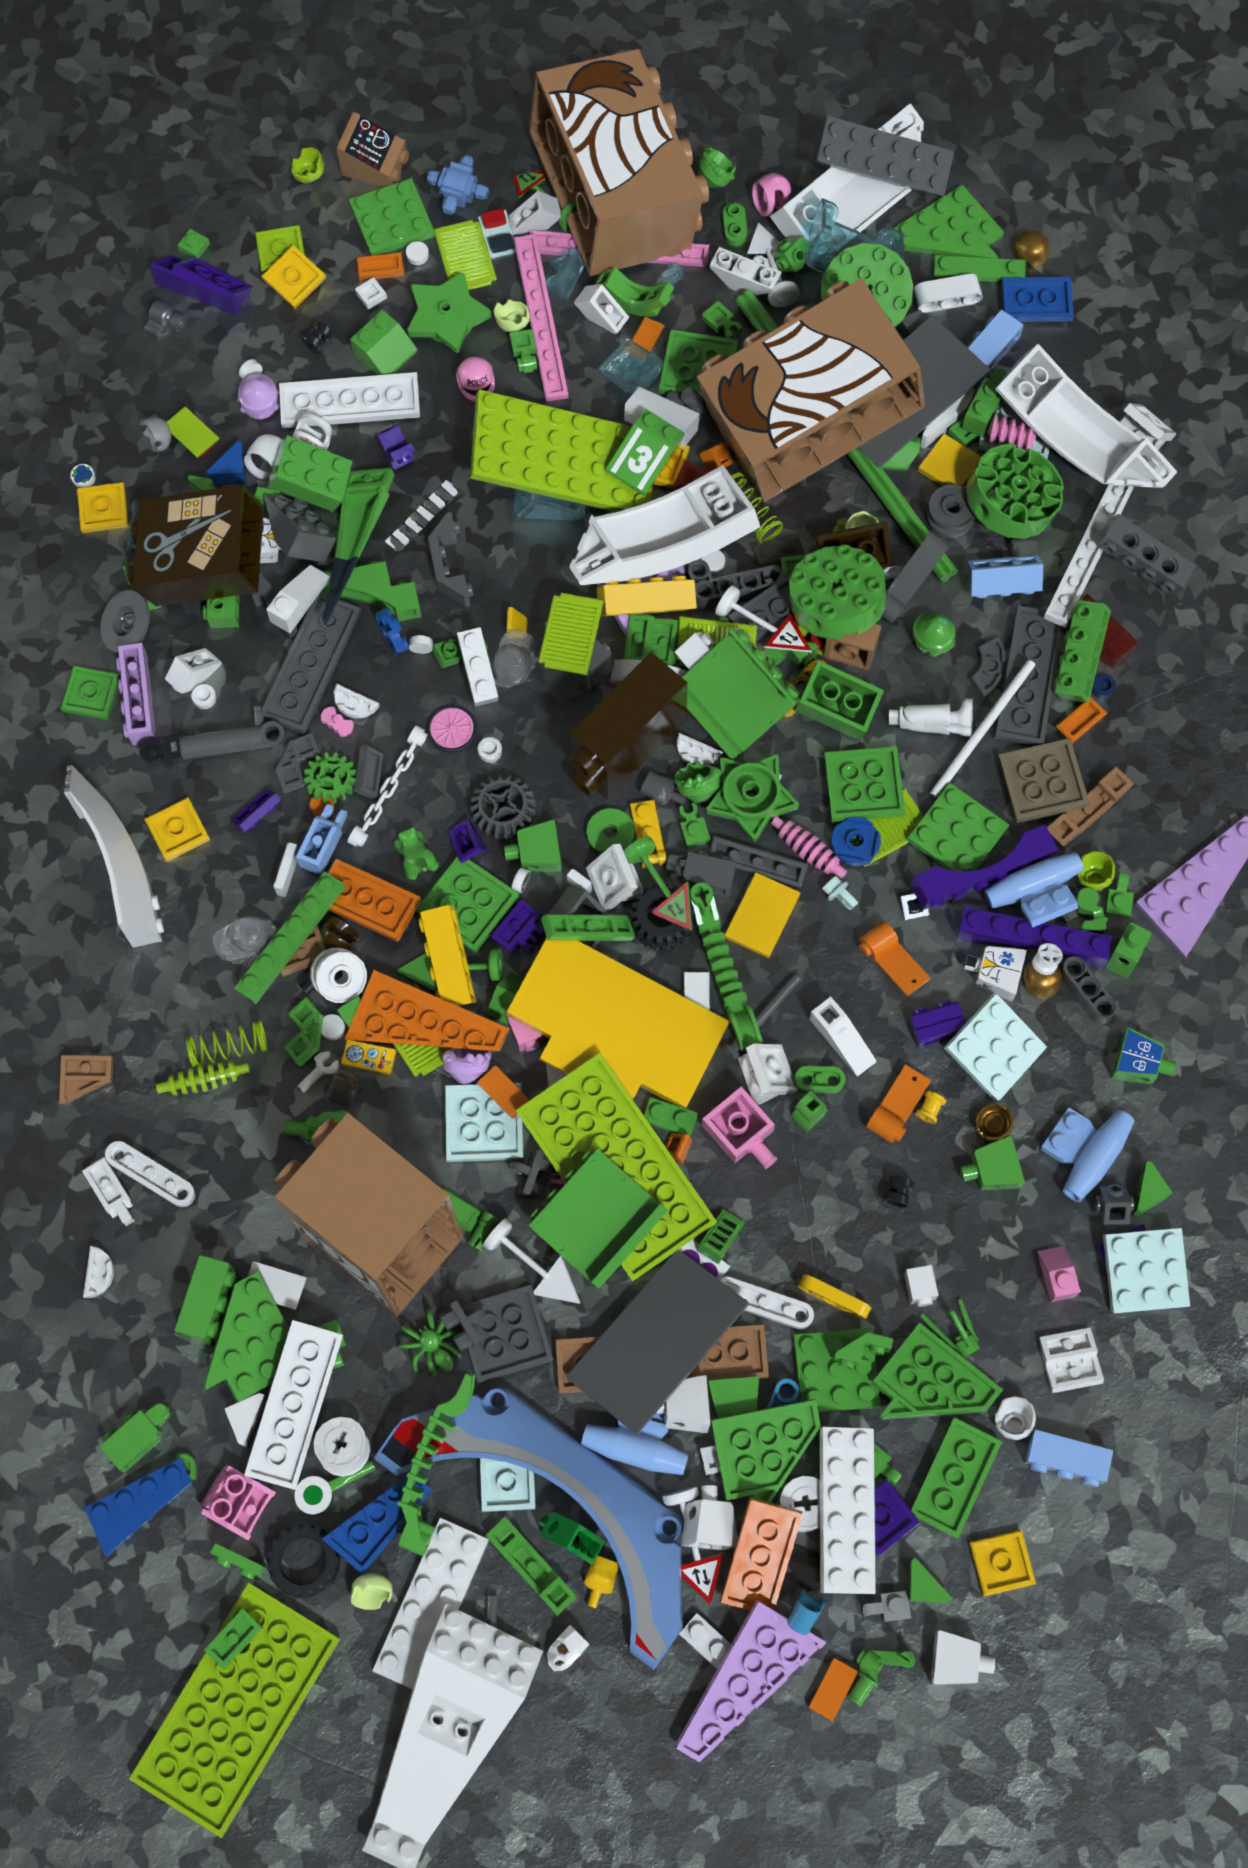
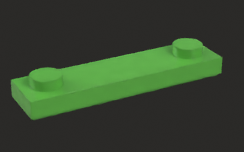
M935 255L934 279L975 274L979 282L1001 283L1002 278L1025 277L1026 260Z
M545 914L541 918L548 941H632L635 938L629 915Z

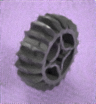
M499 774L498 780L494 781L492 777H489L488 785L481 781L480 787L482 790H474L476 797H471V804L473 806L470 807V812L474 814L472 816L473 822H479L477 824L479 830L485 829L487 836L494 832V838L496 839L499 838L500 834H503L507 840L509 837L508 833L512 832L517 837V829L526 828L525 824L531 825V817L536 814L535 809H533L536 806V801L532 799L534 794L532 791H528V785L526 783L521 785L519 777L512 782L510 774L506 780H503L502 775ZM504 792L501 795H496V793ZM515 795L523 803L521 811L513 804ZM485 803L489 804L490 808L493 809L491 819L483 811ZM504 819H512L510 821L502 822Z

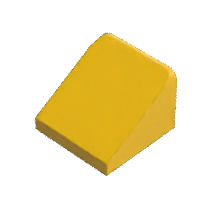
M509 607L507 611V635L509 639H526L527 618L513 607Z

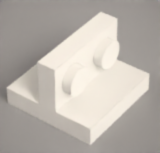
M1129 403L1124 411L1127 414L1120 423L1143 439L1147 438L1157 450L1160 449L1165 441H1171L1175 437L1176 433L1145 406Z
M613 844L586 867L600 905L606 911L612 910L621 901L636 900V896L639 893L643 894V887L634 865L628 863L621 844Z
M752 1044L746 1047L748 1053L738 1058L751 1097L757 1105L778 1095H791L798 1091L781 1044Z

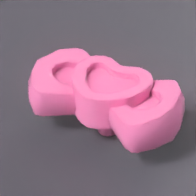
M328 707L322 711L320 721L323 724H327L340 737H346L352 733L354 728L353 721L344 720L342 715L337 714L335 707Z

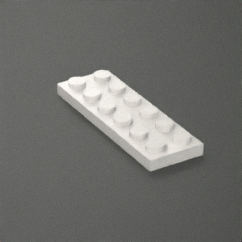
M417 372L279 383L282 428H295L297 422L304 414L319 416L329 425L420 417ZM305 422L308 426H318L311 422Z
M292 1320L246 1466L245 1476L296 1490L343 1334Z
M820 1427V1593L875 1594L874 1429Z
M442 1518L439 1519L429 1547L422 1557L372 1670L373 1672L413 1689L423 1654L443 1607L447 1604L457 1610L460 1609L489 1539Z

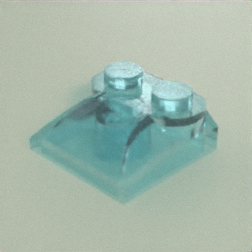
M627 338L598 367V371L622 389V393L630 398L638 387L646 390L658 378L663 367V361Z

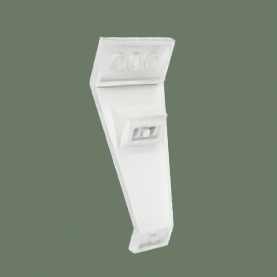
M445 1604L423 1654L374 1821L362 1851L397 1868H416L425 1844L524 1701L542 1656V1650ZM433 1718H438L441 1724H435ZM458 1730L464 1731L465 1737L460 1736Z

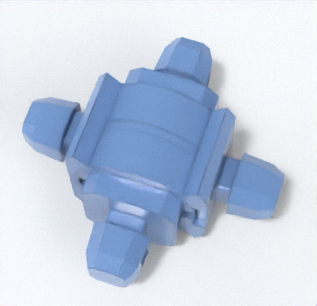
M464 155L459 163L451 161L450 167L445 166L442 173L432 170L427 175V182L436 187L438 186L439 194L443 195L442 207L443 212L446 214H453L457 206L465 208L466 202L472 203L474 196L477 199H487L489 188L481 183L478 184L477 176L473 175L474 164L471 156Z

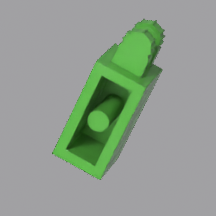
M998 368L990 379H984L965 414L962 429L982 438L984 437L993 415L997 413L1003 402V397L995 388L1007 374L1004 369Z

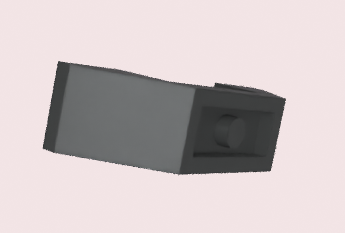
M447 512L428 537L438 590L464 606H470L469 597L473 596L471 582L466 583L464 574L450 577L448 565L443 566L442 559L446 558L444 546L456 544V534H460L458 520H453L452 512Z

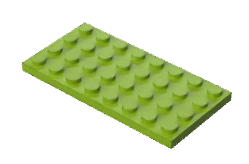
M480 389L476 393L470 470L471 479L614 512L650 502L652 497V486L646 495L643 496L605 472L606 467L632 426Z
M598 1053L515 1110L562 1180L573 1168L578 1171L584 1163L581 1159L590 1149L595 1152L600 1148L604 1155L668 1210L621 1263V1266L632 1282L717 1223L601 1053Z
M249 1582L217 1635L242 1608L263 1629L226 1669H222L205 1653L129 1778L135 1784L220 1838L224 1837L341 1640Z

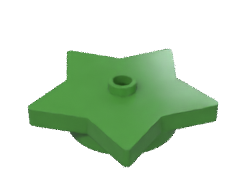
M464 273L458 274L440 286L411 285L418 310L407 329L409 337H430L438 342H443L458 353L465 336L471 331L472 327L492 317L489 308L469 295Z
M777 754L756 763H741L723 757L720 758L722 788L706 809L708 815L736 820L749 838L756 842L771 818L799 808V803L780 784L779 756ZM751 793H752V794H754L755 796H754V797H750V796H748V794H751Z

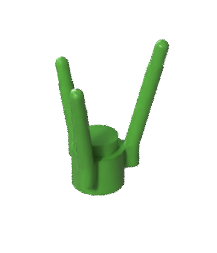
M961 1298L957 1302L968 1331H965L955 1311L951 1310L950 1315L961 1334L954 1338L956 1344L924 1313H921L920 1317L948 1346L957 1353H960L963 1358L981 1348Z

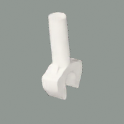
M329 1051L315 1056L316 1068L297 1085L303 1093L322 1075L333 1077L338 1072V1060L334 1061L329 1067L323 1066L324 1062L331 1056Z

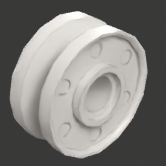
M339 947L329 948L322 951L315 958L311 966L310 979L313 987L324 998L335 1003H346L363 991L367 980V971L364 963L351 951ZM343 970L342 977L334 980L335 973Z

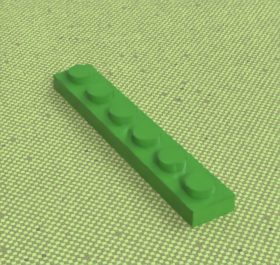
M324 871L234 989L257 1004L346 888L344 883Z

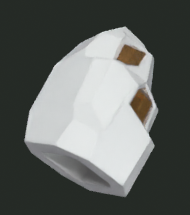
M569 1625L549 1647L547 1653L548 1665L554 1671L567 1669L587 1649L589 1643Z

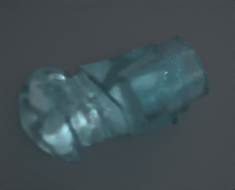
M677 263L669 264L666 270L651 284V287L666 282L674 286V283L679 279L683 280V269Z

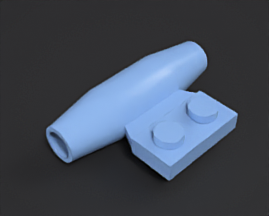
M1076 852L1045 859L1009 874L984 890V894L991 908L1021 902L1022 911L1033 928L1078 909V902L1068 886L1063 885V883L1084 870L1083 864Z
M1068 1108L1044 1142L1041 1151L1062 1164H1074L1063 1189L1064 1194L1068 1198L1080 1202L1102 1180L1123 1149L1134 1124L1133 1117L1127 1112L1117 1110L1096 1131L1089 1119Z
M655 1414L638 1435L632 1433L620 1421H618L619 1428L592 1424L586 1425L581 1445L609 1459L648 1471L676 1475L684 1474L689 1454L661 1441L669 1428L665 1427L664 1414Z

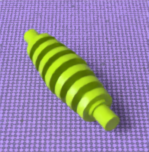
M228 1061L229 1067L225 1068L223 1062H218V1070H215L214 1064L208 1063V1072H205L203 1064L197 1065V1075H195L193 1067L188 1069V1077H185L184 1071L178 1072L179 1079H175L174 1074L168 1076L169 1080L167 1082L156 1084L157 1093L169 1091L174 1096L178 1095V1089H181L183 1094H189L188 1087L190 1086L193 1093H199L198 1084H201L203 1092L209 1091L208 1082H211L213 1089L219 1087L218 1080L220 1079L223 1086L228 1084V1077H231L232 1082L238 1080L239 1075L250 1072L249 1064L237 1065L234 1064V1061Z

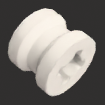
M1044 943L1039 947L1037 954L1033 958V967L1040 974L1051 975L1057 969L1063 954L1056 945Z

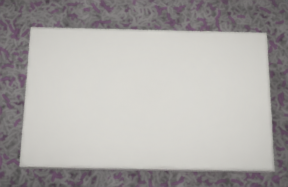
M253 1261L247 1277L259 1272L275 1304L296 1310L307 1277Z

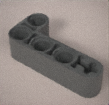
M933 532L928 534L886 591V607L882 617L891 624L950 547L949 544Z
M695 560L688 567V580H694L696 605L701 610L716 608L725 593L722 591L724 588H729L732 585L738 588L740 596L737 603L752 600L784 578V572L778 566H767L712 578L709 565L704 560ZM701 572L704 575L695 576L694 573ZM747 583H752V584H754L755 586H754V587H747V586H745V584H747ZM707 593L709 596L701 597L699 594Z

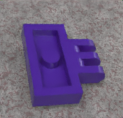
M521 899L490 936L491 940L508 953H511L517 945L532 953L534 948L528 944V941L538 946L540 940L534 934L543 939L546 936V933L535 925L541 918V913Z

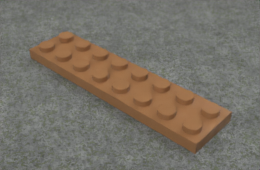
M764 1324L730 1327L687 1378L706 1375L707 1383L708 1380L757 1376L759 1379L769 1378ZM600 1337L556 1340L559 1394L583 1392L573 1383L569 1382L566 1376Z

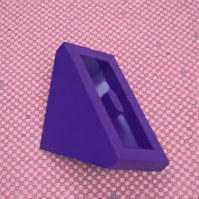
M468 818L448 831L461 863L489 850Z

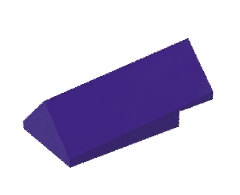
M170 255L151 263L155 284L236 315L253 288L252 285L195 256L182 260L174 255Z

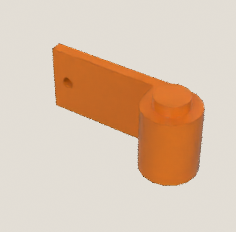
M886 921L880 922L860 937L861 944H859L861 952L866 957L870 955L907 997L930 980V976L898 943L896 932Z
M905 1064L881 1105L872 1115L866 1128L891 1144L894 1140L900 1142L907 1130L903 1127L932 1080Z

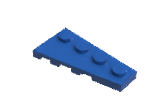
M182 1458L163 1466L84 1508L105 1557H109L118 1546L133 1536L134 1532L145 1523H148L157 1512L172 1502L193 1483Z
M408 1477L403 1478L321 1539L361 1575L406 1522L402 1507L398 1506V1503L403 1497L404 1492L402 1489L407 1483ZM416 1482V1487L425 1490L423 1498H417L416 1503L421 1504L432 1489L427 1484L424 1485Z

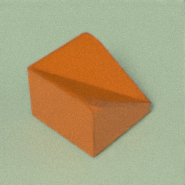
M725 441L699 454L708 473L722 465L727 467L734 463Z

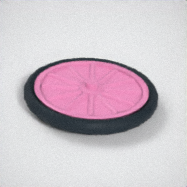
M449 705L436 710L428 720V739L432 745L443 752L455 753L468 748L476 738V719L471 712L461 706Z

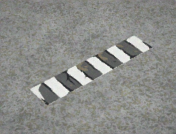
M446 480L385 542L399 553L460 490Z

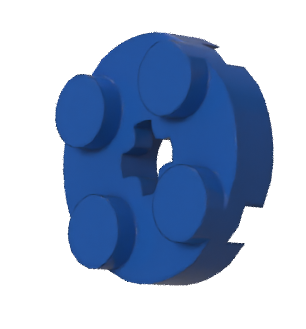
M387 607L376 612L375 618L383 636H386L389 642L388 645L395 656L409 650L404 636L401 637L399 633L402 630L396 617L393 618L389 608Z
M850 817L838 824L831 838L834 856H838L841 862L850 866L870 864L878 854L881 845L879 831L877 832L872 822L862 817ZM854 836H857L863 844L855 847L849 840H853Z

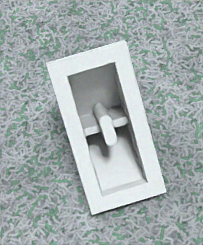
M261 1393L225 1408L238 1443L246 1448L249 1445L268 1399Z

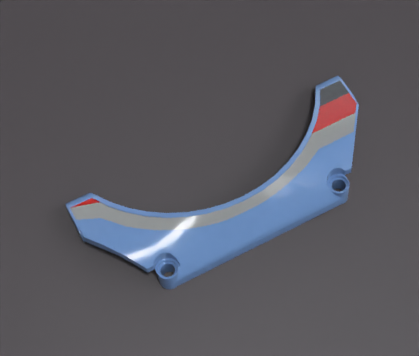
M499 1386L490 1390L484 1399L478 1394L473 1395L468 1408L459 1416L449 1417L442 1414V1417L457 1424L452 1433L437 1425L436 1430L447 1435L443 1443L432 1438L430 1444L439 1448L436 1456L426 1452V1459L435 1462L454 1458H486L526 1468L562 1488L594 1519L607 1538L624 1577L631 1616L630 1652L654 1670L683 1629L681 1598L682 1546L675 1541L683 1531V1517L596 1452L581 1445V1441L506 1386ZM497 1392L501 1393L505 1398L503 1406L497 1405L494 1400ZM436 1408L401 1419L377 1452L374 1460L396 1476L411 1470L413 1465L411 1461L419 1449L417 1448L418 1443L423 1439V1431L430 1422L429 1417L435 1412ZM666 1520H672L676 1523V1532H669L665 1528Z

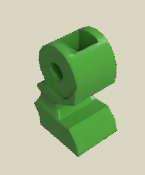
M1083 888L1076 897L1078 902L1076 912L1079 916L1089 918L1090 921H1085L1080 930L1103 934L1106 930L1108 918L1104 915L1103 908L1097 906L1099 894L1093 888Z
M810 1091L794 1106L796 1110L792 1113L791 1117L808 1132L825 1116L828 1110L826 1105Z

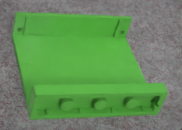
M738 627L730 629V633L682 677L688 682L687 709L731 760L739 757L801 701L796 688L791 684H786L781 678L783 676L782 672L775 665L771 666L766 661L767 656L764 651L759 647L755 648L749 641L751 639L749 634L744 629H739Z
M600 1148L595 1152L590 1149L581 1159L584 1163L578 1171L573 1168L563 1179L566 1182L565 1186L561 1190L555 1188L546 1198L549 1202L543 1210L538 1207L528 1218L531 1221L529 1227L598 1289L668 1211L604 1155Z

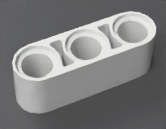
M975 274L926 281L917 284L913 289L918 310L921 309L922 313L978 303L983 298L978 277Z

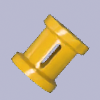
M926 1091L921 1109L916 1111L915 1115L927 1123L936 1124L938 1120L936 1116L941 1106L945 1105L946 1100L935 1092Z

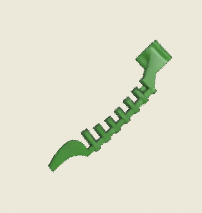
M697 883L691 888L690 900L698 934L702 938V946L706 950V958L710 962L711 972L714 974L716 987L718 986L720 998L724 1002V1010L727 1012L728 1020L734 1029L741 1051L752 1044H763L753 1010L750 1005H747L746 992H742V983L738 982L737 970L733 968V958L729 957V947L725 945L724 932L720 930L721 922L712 888L706 883ZM698 895H701L702 898H705V906L703 900H701L700 897H697Z
M471 1371L465 1374L455 1397L437 1405L435 1412L430 1415V1422L423 1431V1439L418 1443L417 1448L419 1449L417 1454L411 1461L413 1462L412 1468L406 1476L408 1481L402 1489L404 1492L403 1497L398 1503V1506L402 1507L407 1522L398 1546L420 1556L425 1555L435 1526L422 1520V1505L416 1503L417 1498H423L425 1490L415 1485L416 1482L426 1485L429 1476L420 1473L421 1467L430 1470L434 1463L425 1458L426 1452L436 1456L439 1448L430 1444L432 1438L443 1443L447 1435L436 1430L437 1425L452 1433L457 1424L442 1417V1414L449 1417L459 1416L468 1408L475 1386V1374Z

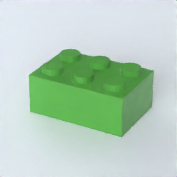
M287 435L279 444L268 487L333 512L342 503L353 461Z
M818 660L799 698L801 701L797 703L794 711L860 741L867 732L884 690Z
M199 1255L174 1330L183 1339L214 1347L233 1285L239 1282L237 1271L230 1263Z

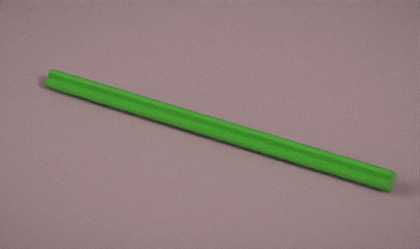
M746 290L743 295L737 297V305L757 331L765 330L767 333H770L778 328L751 290ZM857 448L847 453L918 549L930 532L882 467L878 468ZM945 553L932 569L942 583L948 581L950 577L958 572Z

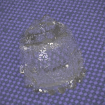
M512 630L503 636L493 662V672L497 678L494 682L498 687L510 688L522 683L535 668V663L538 661V658L534 655L535 641L528 633Z
M251 916L243 917L218 930L213 936V946L223 960L230 961L232 964L245 965L248 961L252 962L254 959H257L258 954L266 948L270 941V936L275 935L277 929L272 925L271 920H261Z

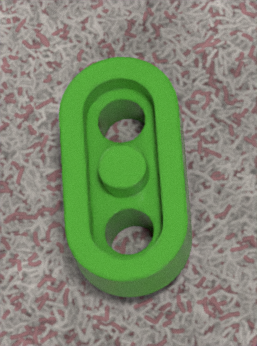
M730 203L723 210L724 237L730 246H741L747 240L746 213L744 207L738 203Z
M803 1066L795 1075V1085L804 1093H809L810 1091L813 1093H838L843 1089L846 1081L844 1072L840 1068L833 1066ZM809 1077L812 1082L805 1084L802 1079ZM835 1078L837 1083L831 1085L828 1083V1079Z

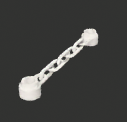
M416 725L407 740L411 744L409 750H404L396 762V772L393 776L388 777L380 788V799L377 803L372 804L364 815V826L361 828L356 825L347 843L355 847H362L368 838V834L365 831L369 825L375 824L382 813L381 804L385 798L392 796L398 786L397 778L400 772L408 769L414 759L413 751L417 745L422 747L428 736L421 727ZM406 754V757H410V759L403 768L404 764H400V762ZM390 781V784H394V786L388 794V791H384V789ZM374 808V810L378 811V813L372 821V818H368V816Z

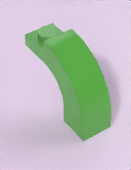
M616 267L602 271L595 285L602 284L624 311L643 317L657 316L661 307L669 303L670 295L674 289L669 282L652 287L636 284L625 277Z

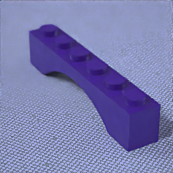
M1046 825L1025 832L1014 850L1002 861L990 867L964 872L935 867L915 875L910 886L922 909L925 910L931 907L934 910L943 906L946 903L945 901L954 899V901L960 900L973 890L976 892L983 891L989 887V884L998 882L1009 874L1045 859L1053 858L1059 849Z
M967 907L963 909L957 940L977 944H1008L1039 949L1044 943H1051L1059 947L1063 957L1077 956L1086 965L1103 969L1109 961L1113 936L1048 923H1042L1032 928L1027 919Z

